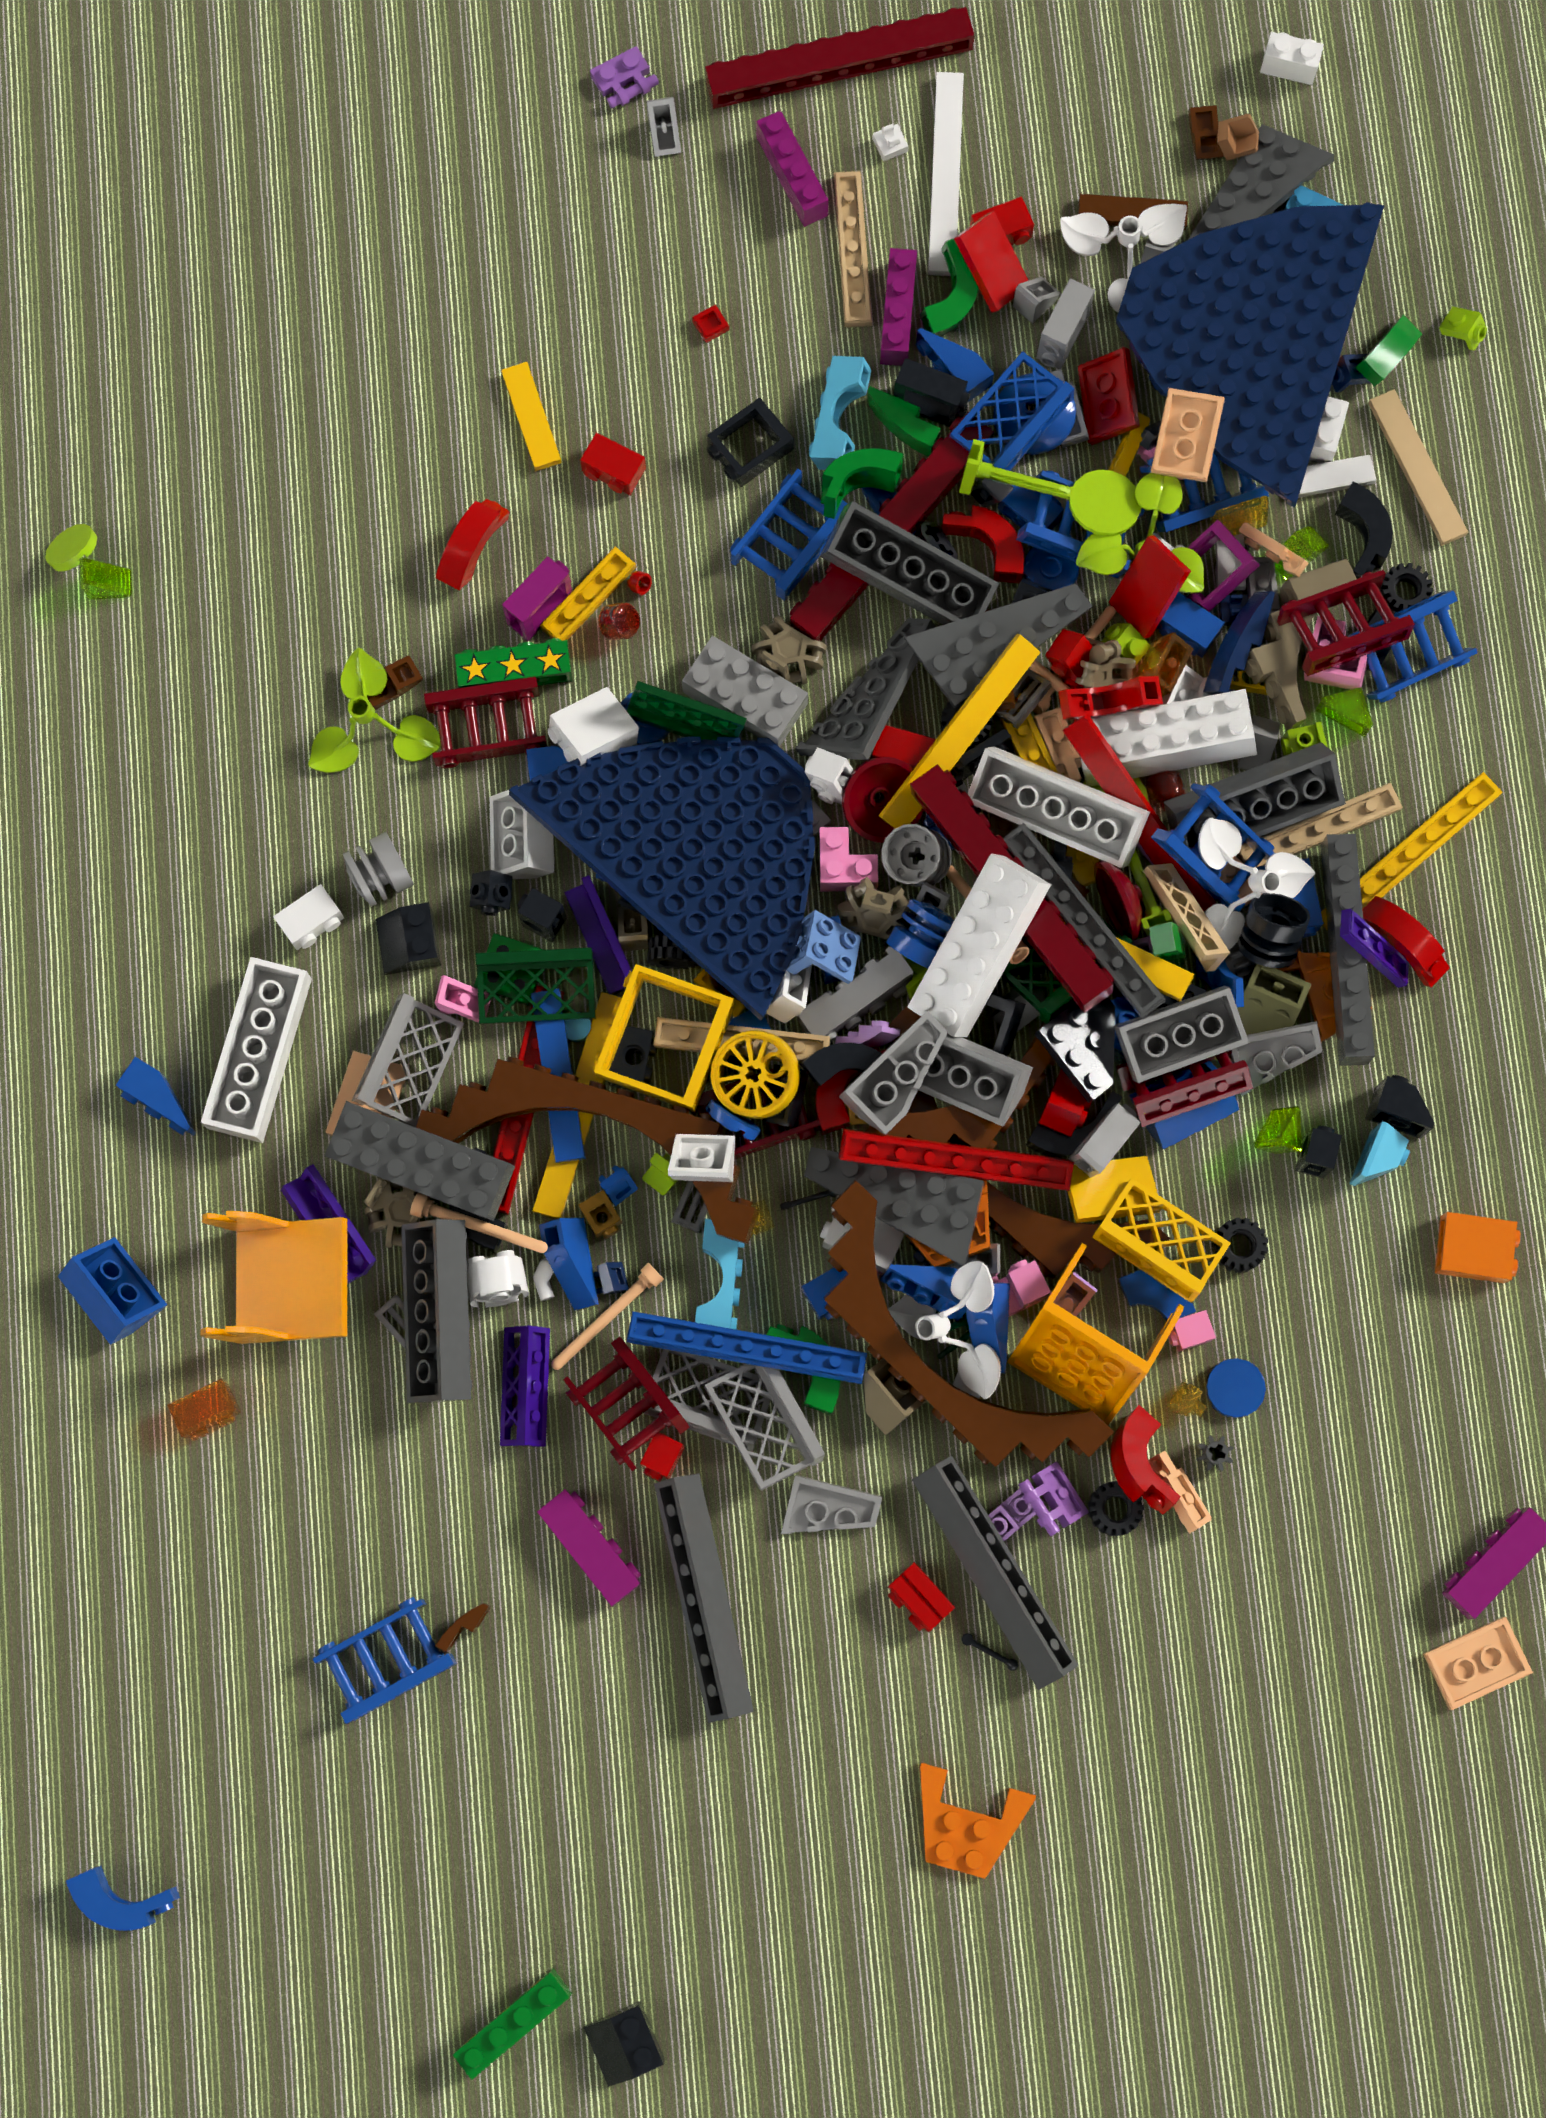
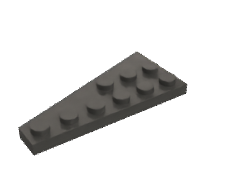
M908 618L887 642L888 648L879 658L874 657L868 663L870 669L862 678L857 676L830 707L831 714L823 723L817 722L811 729L813 734L805 743L801 741L795 747L799 755L813 756L818 747L847 759H869L919 660L904 640V637L935 628L931 619Z

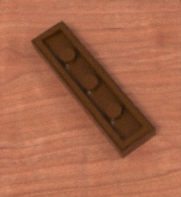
M1080 194L1078 214L1095 213L1101 215L1108 225L1119 226L1122 218L1126 216L1139 218L1140 214L1150 207L1162 204H1182L1187 206L1184 230H1186L1188 201Z

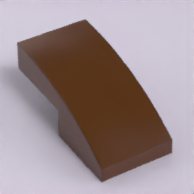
M1217 105L1189 108L1190 132L1196 160L1223 158L1224 154L1217 142Z
M409 655L384 667L387 673V684L384 690L377 696H367L375 710L400 697L423 680Z
M483 1603L465 1613L448 1628L435 1646L444 1652H449L464 1628L472 1633L477 1631L491 1606Z

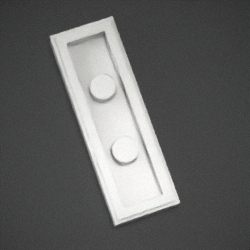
M1364 455L1307 466L1298 498L1349 489L1353 481L1361 486L1375 484L1376 476L1371 456Z

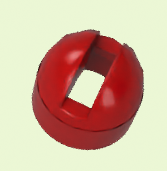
M642 571L632 572L630 579H627L629 589L639 595L646 594L652 584L651 576Z

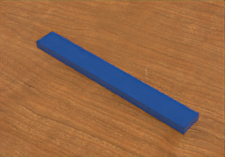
M634 1311L632 1312L627 1335V1343L862 1384L867 1357L865 1352Z

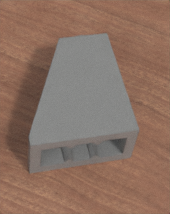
M1117 1103L1107 1112L1068 1159L1074 1161V1164L1090 1178L1100 1174L1141 1123L1136 1119L1137 1113L1128 1105L1123 1104L1121 1106Z

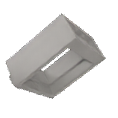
M1071 278L1069 279L1041 333L1036 358L1044 365L1062 369L1089 316L1095 289Z

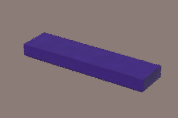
M1351 908L1342 910L1340 937L1396 987L1407 986L1409 962Z

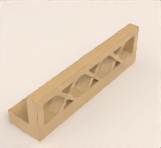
M1172 863L1148 865L1143 872L1149 879V884L1164 907L1169 910L1171 918L1180 927L1182 935L1206 972L1215 971L1229 955L1230 951Z

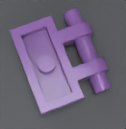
M637 46L590 70V76L603 97L613 92L614 95L607 98L611 109L618 105L624 106L630 103L629 99L639 94L645 95L651 92L652 87L659 84L655 74L647 78L644 77L650 73V67ZM634 81V85L626 89L623 88L624 86Z
M1057 1461L1032 1476L1037 1488L1034 1489L1029 1479L1018 1485L1024 1494L1022 1498L1025 1503H1030L1039 1518L1037 1522L1041 1528L1045 1527L1050 1537L1060 1531L1054 1521L1055 1519H1058L1064 1529L1089 1513ZM1043 1495L1052 1511L1049 1512L1040 1496Z

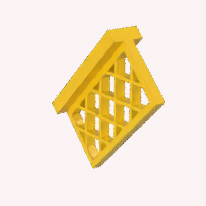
M1132 1177L1092 1236V1238L1190 1303L1201 1293L1206 1285L1205 1283L1231 1244ZM1131 1188L1142 1195L1144 1204L1130 1205L1128 1193ZM1161 1207L1167 1211L1169 1220L1155 1222L1152 1209ZM1146 1210L1149 1223L1136 1225L1132 1211ZM1126 1212L1130 1226L1120 1227L1112 1222L1111 1219L1114 1214ZM1186 1224L1191 1227L1194 1237L1180 1239L1177 1225ZM1171 1226L1174 1240L1161 1242L1157 1228ZM1151 1229L1155 1243L1146 1244L1141 1241L1138 1231ZM1211 1240L1220 1246L1217 1254L1205 1255L1202 1241ZM1196 1243L1199 1256L1186 1258L1182 1244ZM1176 1245L1180 1259L1170 1260L1165 1257L1162 1247ZM1201 1262L1204 1271L1201 1279L1190 1273L1189 1263Z

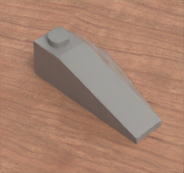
M928 1011L925 1012L839 1095L840 1099L860 1119L886 1135L907 1114L948 1031Z

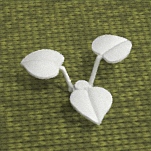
M1162 204L1150 207L1143 211L1139 218L1135 216L1122 218L1119 222V227L1115 226L1113 232L1109 235L1108 223L1101 215L1081 213L1070 217H1061V232L1069 248L1082 256L1096 255L1101 249V243H1109L1116 235H1118L1119 243L1128 248V279L1120 278L1115 280L1108 290L1109 304L1116 312H1119L1133 268V246L1139 242L1140 235L1142 237L1148 236L1150 242L1156 246H1170L1176 243L1184 230L1187 206L1182 204Z
M1208 818L1203 823L1198 838L1199 853L1204 863L1213 869H1221L1228 861L1230 865L1251 874L1248 884L1253 893L1231 903L1228 908L1223 904H1214L1205 912L1224 944L1230 950L1238 942L1245 923L1244 916L1238 911H1233L1237 906L1254 898H1260L1261 893L1282 894L1294 898L1315 875V871L1299 857L1286 852H1278L1271 855L1266 861V870H1258L1256 867H1250L1237 862L1232 857L1236 856L1241 850L1242 837L1239 830L1228 821Z
M973 1261L962 1266L953 1276L951 1292L957 1299L961 1300L957 1305L935 1314V1309L928 1305L919 1304L914 1298L905 1294L888 1311L907 1333L917 1339L932 1340L938 1338L940 1343L946 1342L967 1348L969 1351L962 1353L958 1361L960 1378L969 1389L978 1393L983 1399H988L995 1391L1000 1380L1001 1365L997 1353L988 1344H980L974 1348L970 1343L946 1336L951 1326L947 1318L948 1315L963 1308L964 1305L972 1312H981L986 1310L993 1301L994 1285L988 1267L982 1261Z

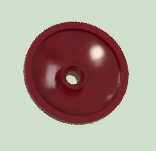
M877 757L864 762L852 772L844 787L842 806L848 824L857 834L870 841L883 843L886 837L894 830L893 827L878 815L913 771L909 764L893 757ZM880 792L881 798L875 802L874 795ZM923 808L910 824L918 823L923 813Z
M1099 861L1094 865V877L1103 907L1115 930L1121 936L1126 934L1132 941H1135L1141 927L1142 909L1140 901L1143 900L1142 892L1137 884L1133 885L1127 875L1109 862Z

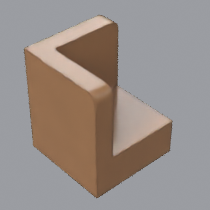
M1250 114L1219 122L1217 142L1227 161L1258 151L1259 131Z

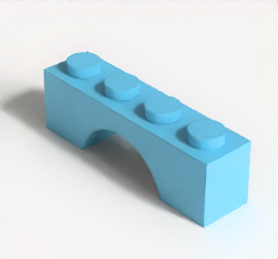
M832 356L831 365L826 370V388L820 397L821 410L819 417L815 420L814 441L809 446V456L819 470H825L838 457L855 449V445L848 434L840 430V418L845 408L852 401L867 394L872 370L864 357Z
M705 1219L702 1249L704 1253L713 1257L720 1265L723 1272V1282L720 1291L711 1301L696 1307L695 1322L737 1330V1318L732 1317L733 1306H739L740 1289L735 1288L736 1277H742L743 1259H738L739 1248H744L745 1244L717 1235L711 1219Z

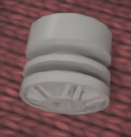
M904 824L894 829L886 837L881 849L882 863L886 872L894 880L915 887H922L924 882L930 885L939 883L948 873L952 863L951 849L947 840L939 832L917 824ZM924 854L925 858L924 860H916V855Z
M387 832L369 840L373 852L369 855L359 845L355 847L361 858L354 862L349 851L343 853L346 871L358 894L369 903L370 907L377 904L371 894L375 890L379 891L383 901L387 899L384 886L388 883L397 893L414 885Z

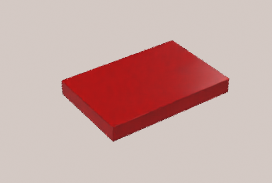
M994 211L984 215L954 238L991 313L1000 310L1014 299L1018 284L1029 281Z
M1122 347L1077 366L1084 419L1089 435L1087 442L1089 444L1095 445L1140 427L1130 350L1128 348Z
M1155 535L1148 536L1108 603L1143 638H1150L1191 570Z

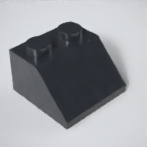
M429 902L399 907L375 919L384 975L441 966L433 910Z
M1399 1075L1387 1076L1375 1087L1365 1119L1377 1124L1384 1121L1399 1132L1421 1139L1433 1129L1435 1123L1417 1087L1409 1084V1080Z
M641 2001L584 2026L608 2087L634 2079L664 2065V2055Z

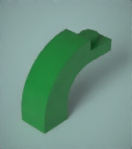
M954 238L945 241L941 248L952 280L950 296L941 302L924 307L920 313L924 329L938 336L949 333L962 322L973 306L979 288L970 269L965 264V260Z
M870 448L852 451L834 460L825 469L822 477L821 504H824V517L835 519L844 497L853 490L872 487L894 492L902 475L904 453Z
M777 1324L776 1328L770 1326L767 1332L769 1336L828 1346L819 1335L804 1326H801L798 1337L792 1335L793 1329ZM812 1375V1383L804 1406L832 1416L839 1395L840 1380Z

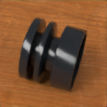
M1264 893L1261 894L1260 898L1252 899L1246 916V922L1241 931L1242 934L1237 943L1239 951L1249 960L1265 967H1289L1294 964L1302 943L1301 939L1304 937L1311 918L1309 911L1298 901L1282 894Z

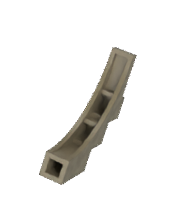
M1346 558L1305 572L1300 577L1288 578L1279 589L1280 597L1283 604L1290 600L1298 601L1356 580L1357 578ZM1279 610L1269 615L1264 638L1270 643L1254 648L1249 652L1245 671L1252 678L1254 685L1265 681L1267 695L1274 701L1279 721L1284 724L1286 730L1298 728L1307 719L1300 701L1297 683V660L1302 639L1292 622L1281 626L1278 625ZM1317 613L1303 617L1307 626H1309L1312 618Z

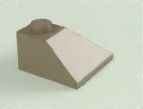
M883 1359L864 1373L866 1413L886 1436L927 1402V1400L925 1399L921 1403L909 1391L913 1386L905 1378L901 1382L895 1378L888 1370L891 1365Z

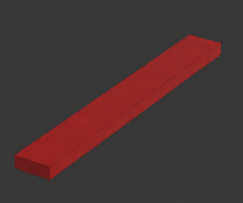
M1087 713L1065 727L1062 731L1106 794L1150 812L1138 842L1154 865L1172 863L1203 911L1216 904L1215 899L1151 838L1158 828L1168 830L1089 714Z
M536 985L535 992L547 991L544 987ZM561 991L562 1000L565 994L564 991ZM527 1022L518 1059L524 1061L523 1066L534 1069L535 1064L541 1065L535 1022ZM534 1113L507 1118L501 1122L493 1157L514 1165L515 1168L499 1206L498 1213L509 1215Z
M843 1129L839 1159L843 1161L1067 1191L1070 1190L1075 1163L1067 1159Z

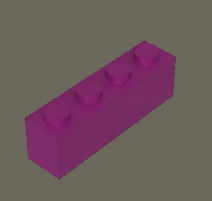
M777 111L757 120V140L803 227L827 217L829 200L782 111Z
M890 248L880 364L902 366L905 358L908 359L917 250Z
M564 1489L538 1510L537 1513L611 1607H614L641 1585L638 1580L641 1573L631 1561L625 1564L620 1558L619 1554L623 1552L613 1538L607 1541L600 1531L604 1529L603 1525L594 1514L588 1517L582 1510V1507L586 1504L574 1490L570 1494Z
M1531 1507L1522 1508L1521 1510L1519 1508L1514 1509L1505 1519L1508 1524L1501 1531L1498 1529L1494 1530L1486 1538L1485 1542L1488 1545L1481 1552L1476 1550L1466 1559L1464 1563L1467 1567L1460 1574L1456 1571L1445 1581L1444 1585L1447 1588L1442 1594L1467 1619H1475L1546 1545V1522Z

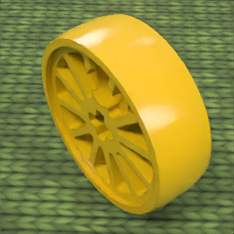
M760 1030L738 1033L725 1041L714 1056L711 1065V1083L714 1093L726 1109L738 1116L750 1119H764L774 1116L789 1105L798 1090L800 1067L797 1057L791 1047L774 1034ZM763 1040L755 1060L753 1042ZM744 1043L747 1046L748 1062L738 1051L739 1046ZM769 1044L777 1047L778 1050L776 1052L766 1054ZM732 1052L740 1060L742 1067L727 1062ZM779 1057L783 1066L778 1073L773 1074L769 1070V1063L773 1058ZM725 1066L740 1072L738 1075L723 1077ZM752 1069L761 1071V1074L758 1075L759 1081L750 1079V1076L754 1074ZM788 1074L787 1083L775 1080L783 1078ZM741 1079V1082L727 1093L725 1082ZM769 1082L784 1088L778 1099L768 1088ZM746 1086L740 1105H737L732 1097ZM761 1088L772 1100V1104L764 1108L760 1093ZM752 1089L754 1090L756 1109H748L746 1107Z

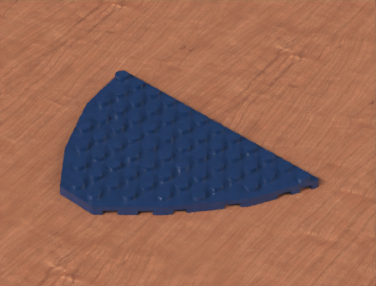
M1367 202L1363 205L1294 207L1201 233L1133 267L1117 315L1116 324L1126 335L1130 342L1129 346L1140 364L1142 363L1154 388L1161 395L1167 397L1168 388L1225 397L1213 453L1220 461L1246 478H1252L1263 485L1264 489L1269 493H1275L1286 500V504L1291 507L1296 506L1384 209V205L1381 204L1374 205Z
M701 737L678 738L675 742L663 743V741L623 747L618 751L603 753L602 755L600 752L587 759V763L580 766L581 762L577 758L559 766L557 770L544 776L540 774L531 778V781L519 787L515 785L509 789V796L758 1019L762 1020L765 1017L798 948L796 945L799 936L802 934L803 924L801 922L806 908L815 851L811 785L802 766L770 738L740 740V737H717V740L701 739Z

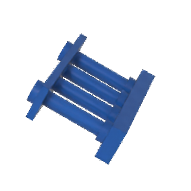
M1213 453L1210 475L1216 493L1214 495L1215 500L1205 504V501L1200 498L1196 481L1184 479L1190 500L1189 509L1180 513L1179 509H1177L1175 513L1170 515L1162 514L1163 518L1156 521L1157 531L1169 532L1269 497V493L1264 489V486H1256V482H1252V478L1248 479L1238 472L1242 486L1239 487L1240 492L1231 495L1230 491L1226 490L1218 458ZM1154 457L1147 459V465L1139 467L1141 473L1151 472Z
M799 469L792 476L788 474L780 485L781 490L744 537L742 539L738 537L730 548L731 564L736 566L744 557L775 579L776 595L784 601L820 557L844 506L848 504L842 501L835 519L825 517L826 521L821 528L812 527L785 508V503L794 494L824 515V504H821V499L800 485L802 483V471ZM776 515L808 537L809 543L804 549H797L767 528ZM759 536L792 558V564L787 571L785 569L780 570L750 549Z
M1042 470L1035 477L1073 487L1075 483L1060 477L1054 471ZM1041 493L1033 522L1028 521L1019 529L1016 540L1076 563L1081 546L1093 533L1087 531L1085 540L1082 542L1072 538L1070 531L1074 517L1069 508V500L1066 503L1059 531L1055 532L1047 529L1044 523L1052 495ZM1141 508L1138 518L1143 515L1144 509ZM1126 532L1120 534L1122 538V545L1124 542ZM1127 559L1125 567L1120 572L1109 576L1118 579L1127 572L1131 560Z
M1454 590L1439 592L1393 614L1399 619L1408 615L1411 616L1415 623L1413 630L1427 666L1413 672L1402 643L1399 642L1391 645L1390 647L1402 678L1388 684L1376 652L1367 654V663L1377 686V690L1366 694L1368 700H1379L1380 703L1396 697L1395 692L1452 665L1454 667L1465 665L1470 662L1469 657L1478 653L1477 648H1462L1448 610H1450L1449 605L1458 601ZM1431 613L1434 616L1437 615L1452 652L1451 655L1437 660L1423 624L1425 621L1424 616ZM1382 619L1369 626L1375 628L1385 624ZM1356 631L1348 635V637L1359 634L1360 632Z
M1193 783L1190 788L1200 798L1175 830L1166 831L1158 828L1151 838L1219 904H1223L1228 908L1231 903L1240 899L1238 897L1240 894L1238 890L1251 874L1240 869L1230 883H1224L1220 879L1222 876L1220 872L1223 868L1213 869L1201 861L1198 842L1193 848H1188L1183 843L1185 841L1184 836L1207 806H1209L1218 815L1216 817L1217 820H1225L1232 823L1241 834L1242 844L1246 842L1254 850L1245 862V865L1257 867L1262 859L1267 860L1271 855L1275 854L1273 851L1275 847L1266 839L1259 838L1219 798L1220 792L1210 784L1204 786ZM1246 903L1237 906L1233 911L1240 912Z
M412 1597L398 1605L400 1611L338 1645H335L333 1641L318 1649L320 1655L313 1658L314 1663L320 1664L327 1661L347 1701L345 1704L347 1710L340 1713L345 1724L352 1723L457 1664L452 1653L444 1655L435 1646L418 1612V1609L427 1605L424 1599L416 1601ZM406 1616L428 1656L426 1659L428 1665L417 1670L416 1666L412 1667L391 1624ZM378 1631L381 1632L401 1671L399 1674L401 1680L390 1685L389 1681L385 1682L364 1639ZM351 1646L356 1650L374 1686L372 1689L374 1695L363 1700L362 1696L358 1697L337 1654Z

